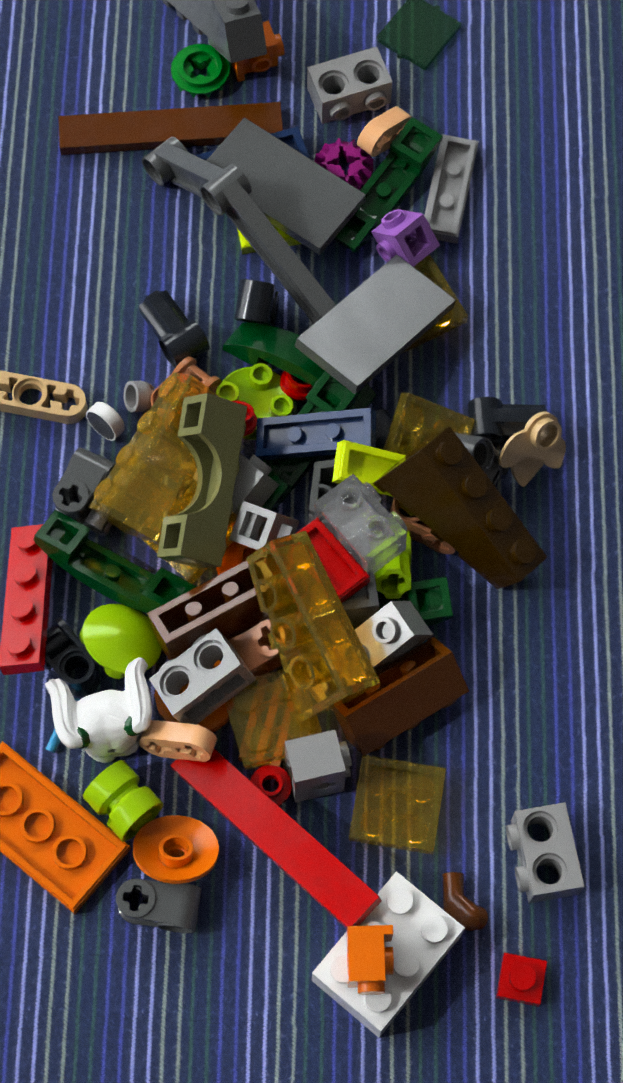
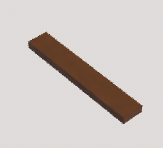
M281 102L58 116L61 155L155 149L171 136L177 138L184 147L220 145L244 117L272 134L283 130Z

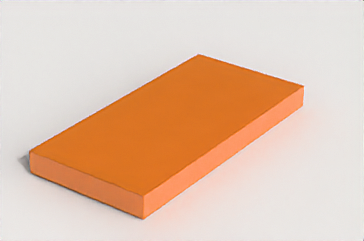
M2 741L0 744V853L75 915L130 851L131 847L126 842H122L113 831Z

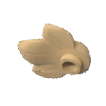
M549 412L535 414L529 419L525 428L513 434L503 446L499 456V465L505 468L511 467L514 479L522 487L529 483L544 464L554 469L561 467L566 452V444L561 437L562 428L557 418Z

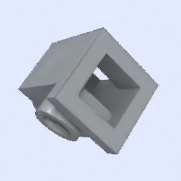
M243 501L229 540L286 559L288 549L285 547V541L295 534L299 520Z

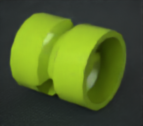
M119 760L107 767L89 784L84 791L83 799L98 815L107 814L109 816L107 825L122 842H125L135 837L145 824L154 820L164 805L148 786L139 787V776L124 760Z

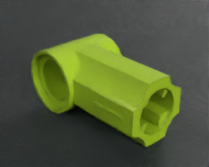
M410 531L369 532V546L376 589L383 593L386 599L401 598L403 593L411 590Z

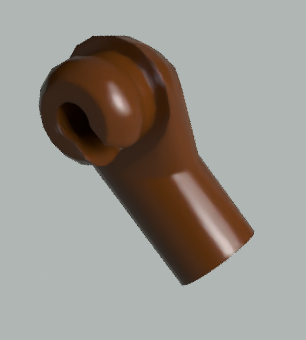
M460 872L444 873L443 910L465 927L464 930L473 931L485 928L488 923V913L485 908L478 907L464 896V874Z

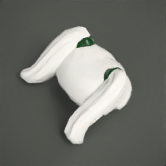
M138 657L128 664L125 671L124 691L104 690L76 701L65 681L58 678L50 679L45 683V687L51 696L55 731L60 741L69 749L83 748L91 758L101 763H109L115 757L128 756L137 751L142 732L146 731L150 726L152 716L151 696L144 676L148 664L144 658Z

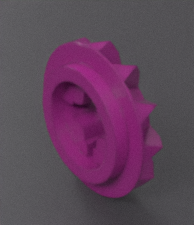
M338 138L335 143H324L322 150L315 155V163L358 190L365 185L373 174V159L367 152L357 146L355 139L351 142H344ZM340 156L346 158V162L350 163L347 175L344 174V170L338 165Z

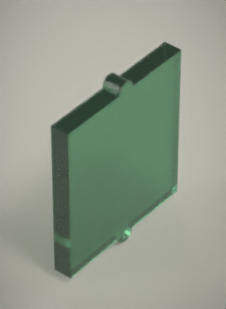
M407 0L376 36V41L397 53V58H405L421 69L426 70L461 28V22L440 11V6L438 5L432 6L424 0Z

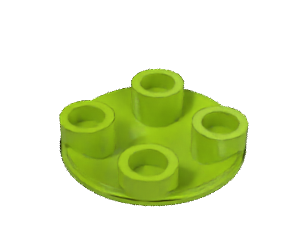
M264 363L233 371L223 379L216 389V396L229 401H243L251 405L257 418L292 415L293 398L287 396L280 387L281 376ZM257 426L254 432L243 436V438L256 440Z
M106 604L94 609L85 619L79 634L80 641L85 645L91 657L103 666L105 673L109 677L114 679L124 678L128 664L138 657L144 658L148 664L147 671L157 662L162 650L155 637L149 618L141 611L123 604Z

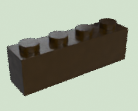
M450 426L426 438L372 483L383 493L387 491L400 502L399 507L410 516H417L432 529L430 533L439 541H446L459 552L458 557L496 589L521 582L547 558L546 554Z

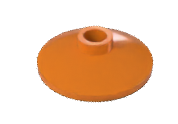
M181 815L163 816L148 822L137 832L133 842V857L141 871L157 881L170 884L189 883L204 877L213 869L219 855V843L214 832L203 822Z

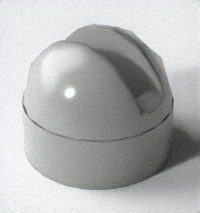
M141 380L128 381L124 388V403L129 412L150 410L151 395L154 387L150 383Z

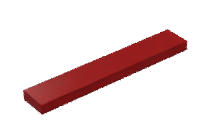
M215 749L210 760L206 762L176 759L170 765L175 773L346 929L347 926H359L382 902L380 896Z

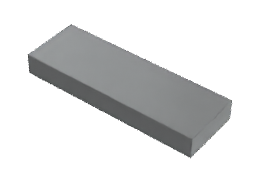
M442 134L443 139L439 146L424 216L429 222L437 240L458 243L479 141Z

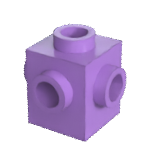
M401 209L393 210L387 213L382 218V223L371 231L378 243L376 249L386 262L395 255H398L414 267L440 246L429 222L422 213Z

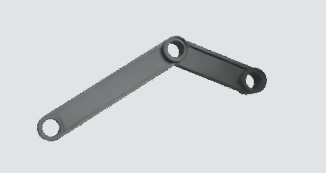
M172 136L142 158V164L147 174L159 186H163L169 181L203 198L207 206L215 214L221 216L226 213L313 324L336 306L249 196L252 192L251 185L247 177L237 166L230 164L224 169L189 153L184 145Z

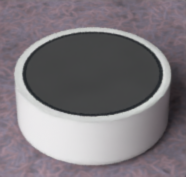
M96 402L86 412V418L90 425L107 440L114 441L125 430V424L121 416L104 402Z

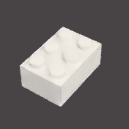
M397 871L377 894L382 902L359 925H393L391 942H384L385 947H393L394 974L385 975V993L380 995H359L358 988H348L346 933L312 972V981L378 1038L459 940L465 927Z

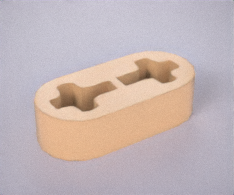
M398 106L389 109L372 119L364 127L358 137L357 146L372 157L381 154L390 148L392 141L412 116Z
M151 720L148 729L142 732L139 745L145 751L159 757L206 762L210 760L217 737L212 731L200 725Z

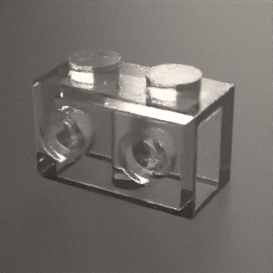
M352 474L314 502L315 519L319 518L371 576L406 550L407 526L396 512L392 511L389 513L381 505L380 496L368 482L362 484Z

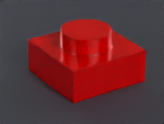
M504 952L496 998L539 1007L541 1005L547 961Z

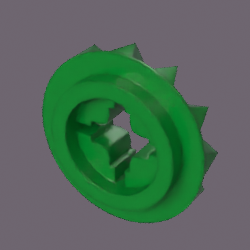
M194 44L185 47L176 54L171 64L172 81H175L180 92L187 91L193 98L197 94H205L207 97H210L213 91H222L226 80H229V61L208 44ZM207 68V76L205 77L200 74L195 77L194 69L203 70Z

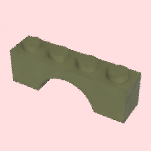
M209 393L184 398L177 437L189 448L195 459L198 483L190 504L181 512L163 518L157 558L197 569L221 567L222 558L226 552L225 540L229 517L233 510L232 497L235 479L239 472L238 460L241 442L246 430L247 406Z

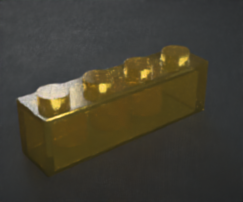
M173 372L172 376L167 378L160 386L159 396L151 409L145 412L139 419L137 431L129 444L125 445L117 454L116 464L112 471L95 489L94 499L89 508L124 533L159 545L163 518L168 514L175 515L182 502V500L176 497L183 482L193 478L197 470L191 451L177 437L184 398L205 393L218 395L194 376Z
M306 531L271 540L246 558L260 609L262 612L268 613L271 627L270 633L267 635L271 649H278L284 674L279 675L283 692L290 691L295 710L289 713L293 727L354 699L380 683Z

